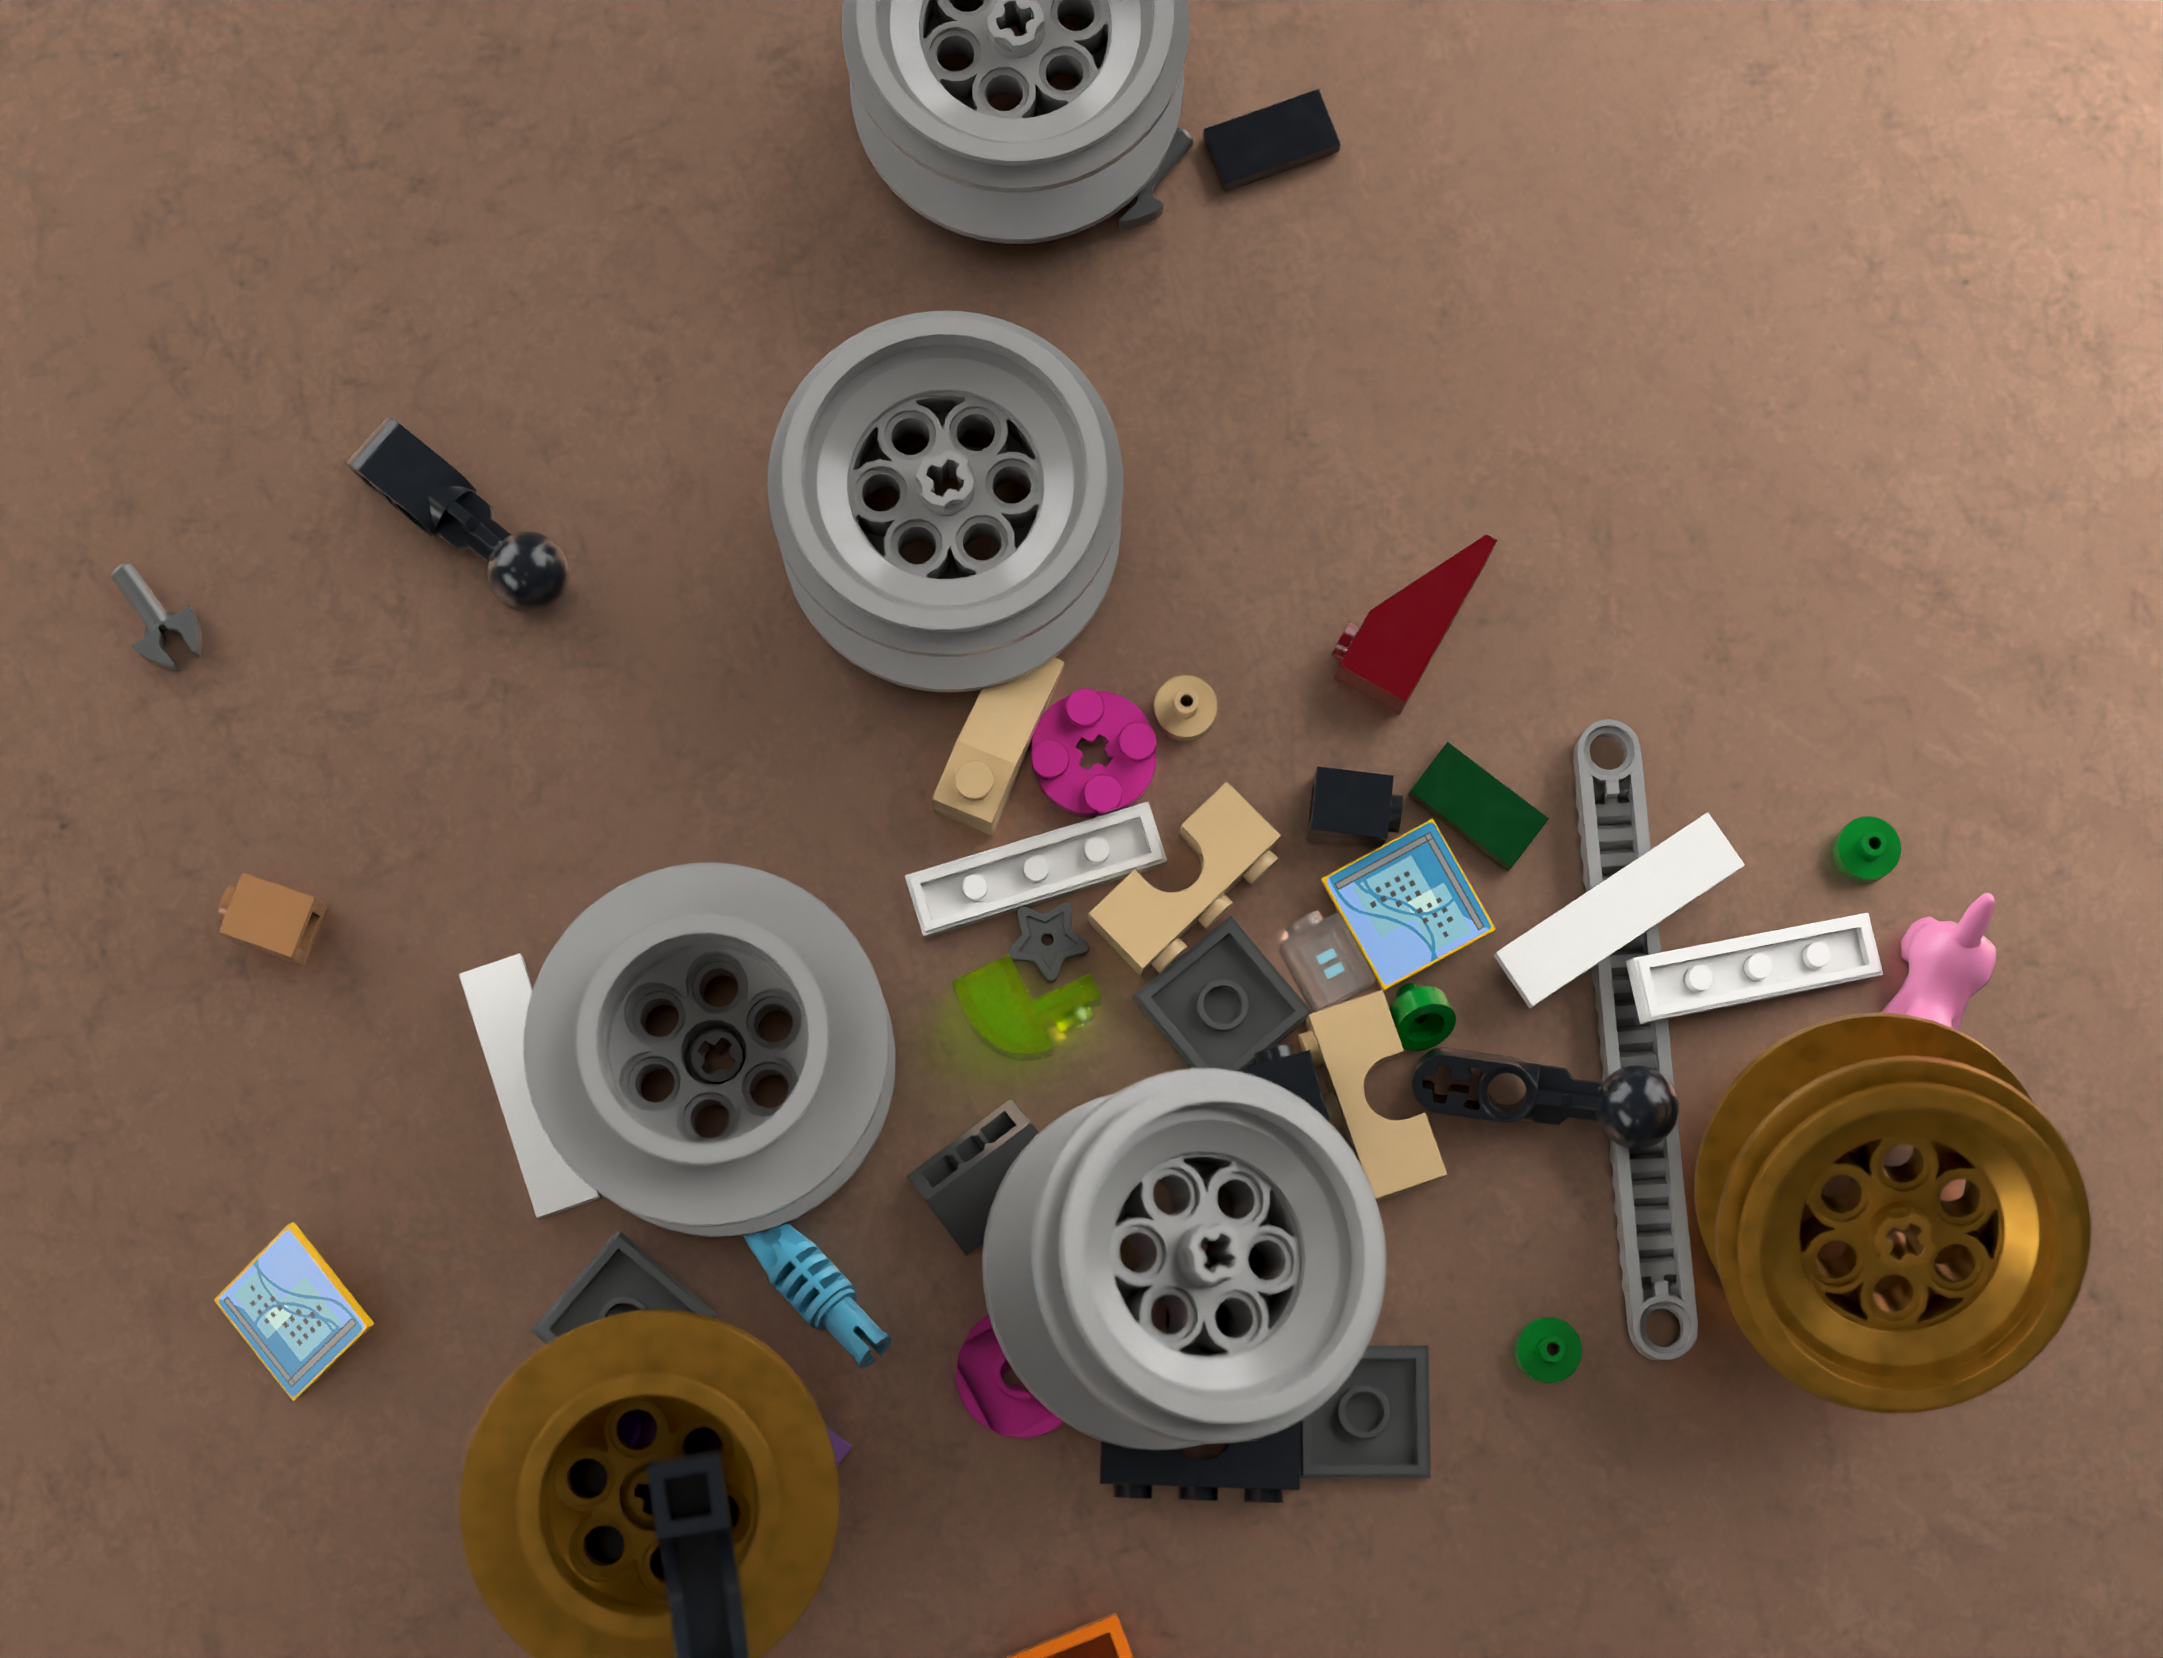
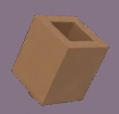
M242 872L237 886L231 884L221 899L217 914L218 921L222 922L219 933L233 942L305 966L327 906L314 896Z

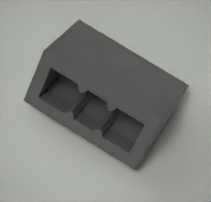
M1011 1099L907 1175L966 1256L984 1243L989 1212L997 1190L1020 1152L1039 1133L1033 1123Z

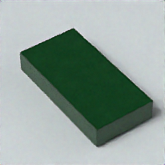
M1449 742L1445 744L1408 793V796L1508 872L1549 820L1547 816Z

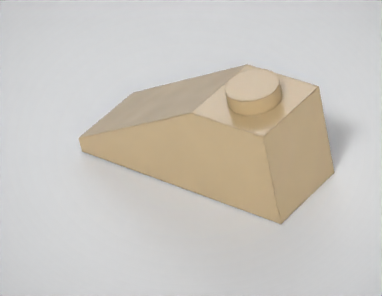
M1053 658L1045 665L1023 677L981 690L955 743L933 795L934 813L991 836L994 835L1031 747L1035 729L1046 711L1065 665L1064 661Z

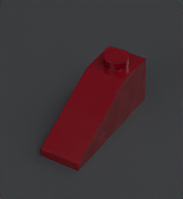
M1487 534L1371 609L1361 627L1349 622L1331 654L1333 657L1341 660L1334 679L1400 715L1488 561L1497 540Z

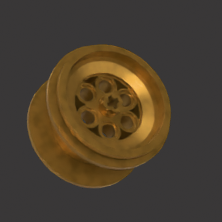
M1860 1013L1818 1022L1790 1034L1756 1057L1724 1092L1711 1114L1697 1155L1694 1176V1200L1697 1221L1704 1245L1715 1269L1720 1275L1725 1296L1737 1323L1759 1354L1781 1375L1800 1388L1838 1405L1867 1412L1887 1414L1919 1413L1943 1409L1981 1396L2019 1373L2046 1348L2067 1319L2081 1290L2091 1246V1217L2083 1177L2072 1152L2061 1134L2045 1114L2036 1107L2025 1087L2009 1067L1975 1039L1936 1021L1906 1014ZM1907 1144L1914 1147L1912 1155L1907 1162L1893 1167L1883 1165L1886 1153L1896 1145ZM1837 1175L1852 1177L1850 1187L1843 1194L1831 1197L1821 1194L1823 1185L1830 1178ZM1957 1179L1966 1180L1963 1195L1959 1199L1952 1201L1940 1199L1941 1191L1949 1182ZM1910 1225L1911 1230L1906 1235L1895 1231L1889 1237L1888 1232L1893 1227L1904 1231ZM1833 1240L1847 1242V1248L1838 1258L1830 1261L1817 1258L1819 1249L1827 1242Z
M635 1310L590 1322L556 1338L527 1359L500 1387L487 1406L474 1432L466 1455L459 1501L460 1529L467 1562L482 1599L496 1621L533 1658H676L666 1580L655 1571L652 1565V1554L659 1547L653 1510L645 1507L647 1502L646 1496L637 1492L638 1483L649 1484L647 1466L650 1461L685 1456V1437L690 1431L699 1427L713 1429L722 1439L723 1451L721 1455L727 1495L736 1501L740 1510V1516L736 1524L732 1526L750 1657L760 1658L783 1639L801 1618L825 1576L833 1553L839 1520V1477L831 1440L823 1417L813 1397L796 1373L771 1348L751 1334L727 1322L707 1315L682 1310ZM641 1409L654 1417L657 1424V1434L652 1443L644 1447H634L628 1445L622 1439L619 1433V1422L624 1413L630 1410ZM584 1458H592L601 1462L606 1468L608 1475L605 1489L593 1496L577 1492L570 1480V1470L573 1464ZM596 1526H613L621 1533L625 1547L620 1557L613 1561L604 1562L597 1560L590 1554L586 1543L587 1535Z

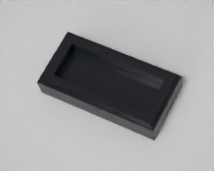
M1319 89L1203 130V139L1224 192L1339 152L1341 144Z

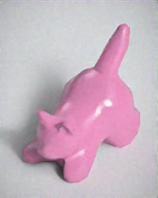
M1985 893L1976 899L1968 907L1959 924L1953 921H1937L1932 917H1925L1917 920L1909 927L1901 941V958L1909 963V974L1898 993L1881 1013L1921 1017L1959 1031L1961 1019L1969 998L1990 981L1997 959L1996 948L1983 935L1993 914L1995 906L1993 895Z

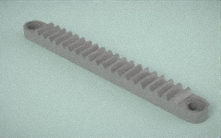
M1604 719L1594 722L1583 731L1574 746L1575 804L1579 814L1580 856L1583 860L1582 877L1586 892L1651 850L1641 746L1634 731L1619 720ZM1611 737L1620 743L1624 751V761L1621 766L1616 769L1606 770L1595 765L1591 760L1589 751L1591 743L1596 738ZM1658 924L1593 967L1592 981L1596 992L1594 1002L1598 1013L1597 1033L1600 1037L1599 1054L1603 1065L1602 1083L1613 1072L1627 1066L1638 1065L1660 1072L1671 1082L1675 1089L1668 1019L1640 1024L1625 962L1635 957L1661 953ZM1677 1119L1671 1133L1654 1146L1644 1149H1631L1623 1147L1610 1139L1609 1159L1613 1169L1614 1211L1618 1221L1616 1232L1620 1243L1619 1263L1623 1273L1621 1284L1625 1295L1628 1332L1631 1343L1643 1356L1657 1361H1667L1683 1356L1692 1348L1697 1339L1698 1332ZM1666 1309L1674 1313L1679 1319L1681 1326L1680 1336L1669 1347L1657 1346L1647 1337L1645 1330L1646 1320L1654 1310Z

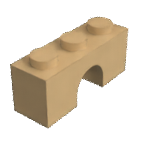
M1228 781L1181 824L1179 837L1195 852L1201 865V874L1192 886L1179 892H1164L1151 886L1134 869L1088 913V924L1140 977L1152 966L1161 974L1187 949V946L1181 939L1198 922L1205 929H1208L1232 906L1233 902L1226 896L1244 878L1251 885H1254L1279 860L1272 851L1278 846L1281 835Z
M1383 990L1309 1014L1304 1022L1308 1032L1299 1034L1302 1051L1310 1050L1315 1070L1321 1068L1329 1093L1322 1096L1330 1124L1337 1131L1342 1129L1346 1143L1352 1149L1365 1171L1376 1202L1444 1178L1447 1172L1426 1113L1404 1120H1389L1375 1113L1365 1098L1364 1081L1367 1072L1377 1065L1398 1059L1404 1051Z

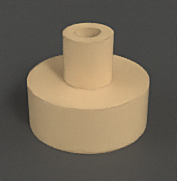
M1180 675L1167 680L1159 688L1154 700L1153 714L1158 728L1167 737L1180 742L1194 741L1207 734L1214 724L1217 713V699L1212 688L1204 680L1191 675ZM1187 702L1191 706L1185 707L1181 703Z

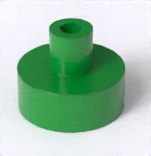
M1871 816L1860 817L1848 823L1837 834L1832 849L1833 859L1839 871L1848 879L1859 883H1872L1880 880L1896 867L1901 855V842L1895 829L1886 821Z
M1408 983L1397 991V999L1391 1004L1389 1010L1404 1049L1410 1051L1426 1050L1440 1044L1452 1033L1456 1024V1015L1442 990L1436 987H1420L1416 983Z
M1544 1317L1528 1323L1521 1329L1515 1340L1514 1357L1521 1372L1529 1379L1544 1384L1556 1383L1567 1379L1576 1371L1582 1357V1344L1577 1332L1570 1324L1558 1318ZM1548 1344L1554 1347L1553 1355L1547 1352Z

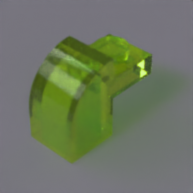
M1010 954L951 981L952 990L976 1037L993 1052L1014 1060L1032 1061L1054 1055V1046L1046 1030L1057 1026L1059 1033L1064 1034L1079 1028L1095 1018L1091 1009L1101 1005L1102 996L1091 973L1031 1000Z

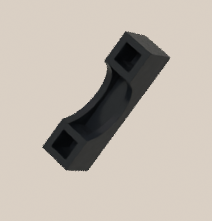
M721 1450L650 1461L647 1470L657 1540L666 1580L676 1658H751Z

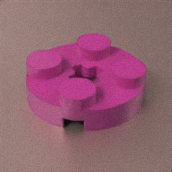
M1081 688L1074 691L1070 696L1058 700L1040 718L1032 737V769L1041 792L1053 805L1076 817L1095 818L1096 816L1131 807L1145 794L1156 769V735L1143 712L1128 699L1108 691ZM1096 739H1100L1107 743L1105 753L1111 758L1110 763L1106 767L1095 763L1090 770L1083 768L1080 765L1083 754L1077 747L1083 741L1092 744Z
M989 1315L982 1318L969 1331L958 1353L956 1386L961 1401L969 1414L982 1426L1005 1437L1033 1438L1044 1435L1059 1427L1064 1421L1049 1411L1029 1390L1023 1391L1019 1384H1012L1009 1387L1005 1385L1002 1375L1010 1370L1009 1363L994 1333Z

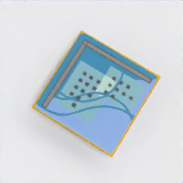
M1433 818L1321 878L1322 884L1383 992L1496 930Z
M295 1222L288 1224L214 1299L292 1401L298 1399L374 1325V1322Z

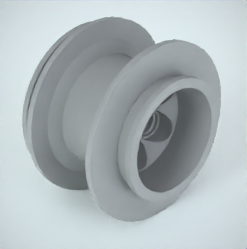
M843 0L842 40L845 61L850 75V96L853 116L859 138L867 156L881 178L898 197L923 217L945 229L983 241L1006 244L1037 243L1074 235L1095 226L1127 205L1158 171L1175 137L1182 109L1184 92L1183 68L1189 38V8L1187 0ZM1064 20L1070 23L1079 31L1066 29L1061 25V21ZM1016 26L1021 34H1026L1015 37L1012 29L1007 27ZM953 55L964 56L972 62L968 68L957 72L946 70L940 65L944 59ZM1070 74L1076 77L1080 84L1074 89L1062 91L1052 87L1049 81L1056 75ZM1000 94L1015 96L1020 101L1016 108L1009 111L996 110L988 103L993 97Z
M929 311L889 319L850 337L815 365L797 387L778 423L768 464L767 492L770 516L777 541L781 548L787 577L794 595L808 620L837 652L854 665L891 683L917 690L932 692L982 690L1023 677L1048 663L1080 635L1101 605L1112 581L1121 537L1123 466L1120 446L1106 406L1094 386L1063 352L1044 338L1006 320L964 311ZM961 444L973 445L984 449L981 451H971L964 448ZM926 447L922 452L918 454L906 455L910 452ZM949 478L957 480L958 491L948 489L943 497L935 494L934 483L944 486ZM1008 481H1018L1024 484L1030 491L1024 500L1014 504L999 500L994 492L998 486ZM882 488L890 489L900 497L893 508L883 512L874 511L865 504L869 494ZM978 537L994 539L1001 547L999 552L988 560L971 558L965 549L973 539ZM912 541L928 542L935 549L932 558L923 564L915 565L908 563L901 558L900 554L902 549Z
M691 863L671 866L646 873L606 893L589 906L566 929L554 945L533 987L524 1028V1065L532 1104L542 1128L563 1160L584 1182L624 1210L661 1228L687 1235L736 1237L755 1234L789 1223L819 1207L844 1186L868 1157L880 1135L893 1095L896 1073V1048L893 1026L879 981L860 943L845 923L830 908L808 891L784 878L742 865ZM722 975L734 978L738 983V992L731 1003L726 1006L715 1007L705 1002V987L711 979ZM670 1005L677 1008L679 1022L671 1034L664 1037H655L648 1034L646 1019L655 1007ZM771 1011H784L790 1014L793 1019V1027L789 1036L775 1043L761 1039L758 1034V1026L762 1017ZM727 1045L731 1046L728 1054L735 1062L733 1067L729 1071L719 1067L712 1075L708 1074L711 1065L705 1059L706 1053L710 1049L721 1052ZM658 1069L671 1072L675 1081L674 1090L671 1095L664 1101L657 1103L644 1100L641 1086L645 1076ZM769 1075L781 1076L789 1084V1093L786 1100L774 1108L761 1107L756 1104L754 1099V1090L757 1083ZM709 1105L724 1106L728 1110L730 1118L725 1132L716 1138L710 1139L699 1136L695 1126L699 1112Z
M1193 1068L1153 1076L1124 1088L1118 1093L1097 1098L1078 1106L1051 1122L1027 1144L1008 1169L997 1190L989 1212L982 1255L983 1287L986 1306L994 1333L1012 1369L1026 1388L1049 1411L1065 1423L1084 1434L1106 1443L1133 1449L1173 1450L1204 1443H1232L1275 1433L1300 1421L1326 1402L1351 1375L1367 1348L1381 1310L1386 1276L1385 1237L1376 1198L1364 1169L1343 1137L1318 1111L1303 1099L1265 1079L1238 1071L1217 1068ZM1157 1181L1168 1188L1172 1197V1207L1168 1215L1156 1207L1152 1197L1153 1188ZM1124 1238L1131 1241L1138 1250L1139 1262L1134 1272H1130L1120 1261L1119 1247ZM1205 1243L1208 1246L1205 1253L1199 1249L1200 1244ZM1205 1259L1212 1263L1211 1267L1205 1268L1203 1266ZM1156 1299L1167 1307L1170 1314V1324L1164 1334L1160 1333L1151 1321L1150 1310ZM1222 1303L1227 1306L1229 1312L1222 1328L1219 1330L1215 1321V1313L1219 1304Z

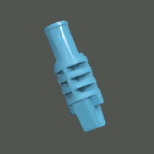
M788 1223L777 1228L744 1236L747 1245L768 1275L769 1282L811 1327L819 1330L827 1329L855 1359V1363L860 1368H865L876 1361L870 1354L871 1349L861 1338H864L880 1356L885 1353L891 1344L892 1338L883 1332L855 1302L857 1299L855 1286L814 1242L807 1239Z

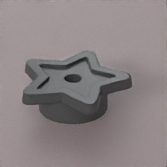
M1064 902L1046 914L1024 906L1017 909V917L1022 935L1008 951L1007 958L1009 960L1032 962L1038 967L1048 983H1054L1066 959L1089 953L1090 945L1071 930L1072 905L1070 903ZM1043 935H1052L1054 938L1053 943L1048 946L1044 945L1041 942Z

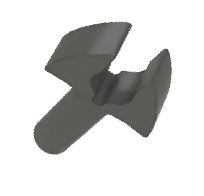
M1177 127L1170 149L1158 171L1136 195V204L1120 218V230L1144 225L1163 214V203L1154 198V188L1193 145L1191 135L1183 128Z
M132 563L119 565L112 572V580L146 626L144 638L132 644V647L151 663L171 671L180 672L177 664L165 651L167 639L164 632L169 630L172 634L182 635L192 652L200 658L202 652V633L196 612L190 606L185 607L178 614L167 612Z

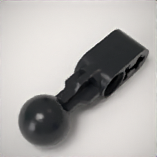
M387 416L346 461L345 464L365 484L433 538L441 537L455 550L470 549L488 563L487 577L489 585L497 599L505 606L519 612H538L553 605L564 593L569 579V566L560 546L551 538L537 532L509 533L494 520L493 507L476 494L477 490L460 472L391 417Z
M1439 1047L1426 1052L1419 1059L1412 1081L1413 1092L1418 1102L1427 1110L1435 1113L1505 1123L1521 1120L1560 1125L1569 1117L1598 1121L1602 1131L1612 1141L1631 1149H1644L1663 1141L1673 1130L1679 1114L1678 1096L1671 1082L1655 1069L1638 1065L1621 1068L1609 1075L1603 1083L1574 1079L1570 1072L1563 1067L1528 1063L1512 1056ZM1438 1065H1446L1451 1067V1078L1471 1082V1068L1483 1069L1478 1080V1101L1467 1100L1470 1086L1453 1084L1449 1086L1447 1095L1435 1093L1434 1082L1425 1080L1424 1075L1433 1076L1437 1072ZM1503 1073H1511L1518 1076L1526 1086L1525 1095L1520 1101L1511 1105L1496 1102L1488 1091L1489 1083L1494 1077Z

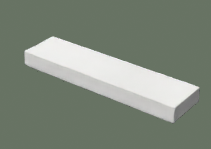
M1144 802L905 875V879L923 938L926 939L1015 912L1022 906L1028 908L1126 878L1134 869L1138 873L1165 866L1167 865V858L1149 802Z
M1707 812L1497 951L1493 956L1531 1009L1740 870L1745 864L1709 812Z
M1869 913L1640 956L1625 961L1640 1024L1871 979L1883 975Z
M519 953L460 973L459 977L536 1218L542 1219L600 1199V1193L584 1182L553 1147L541 1126L532 1104L524 1065V1028L533 985L524 957Z

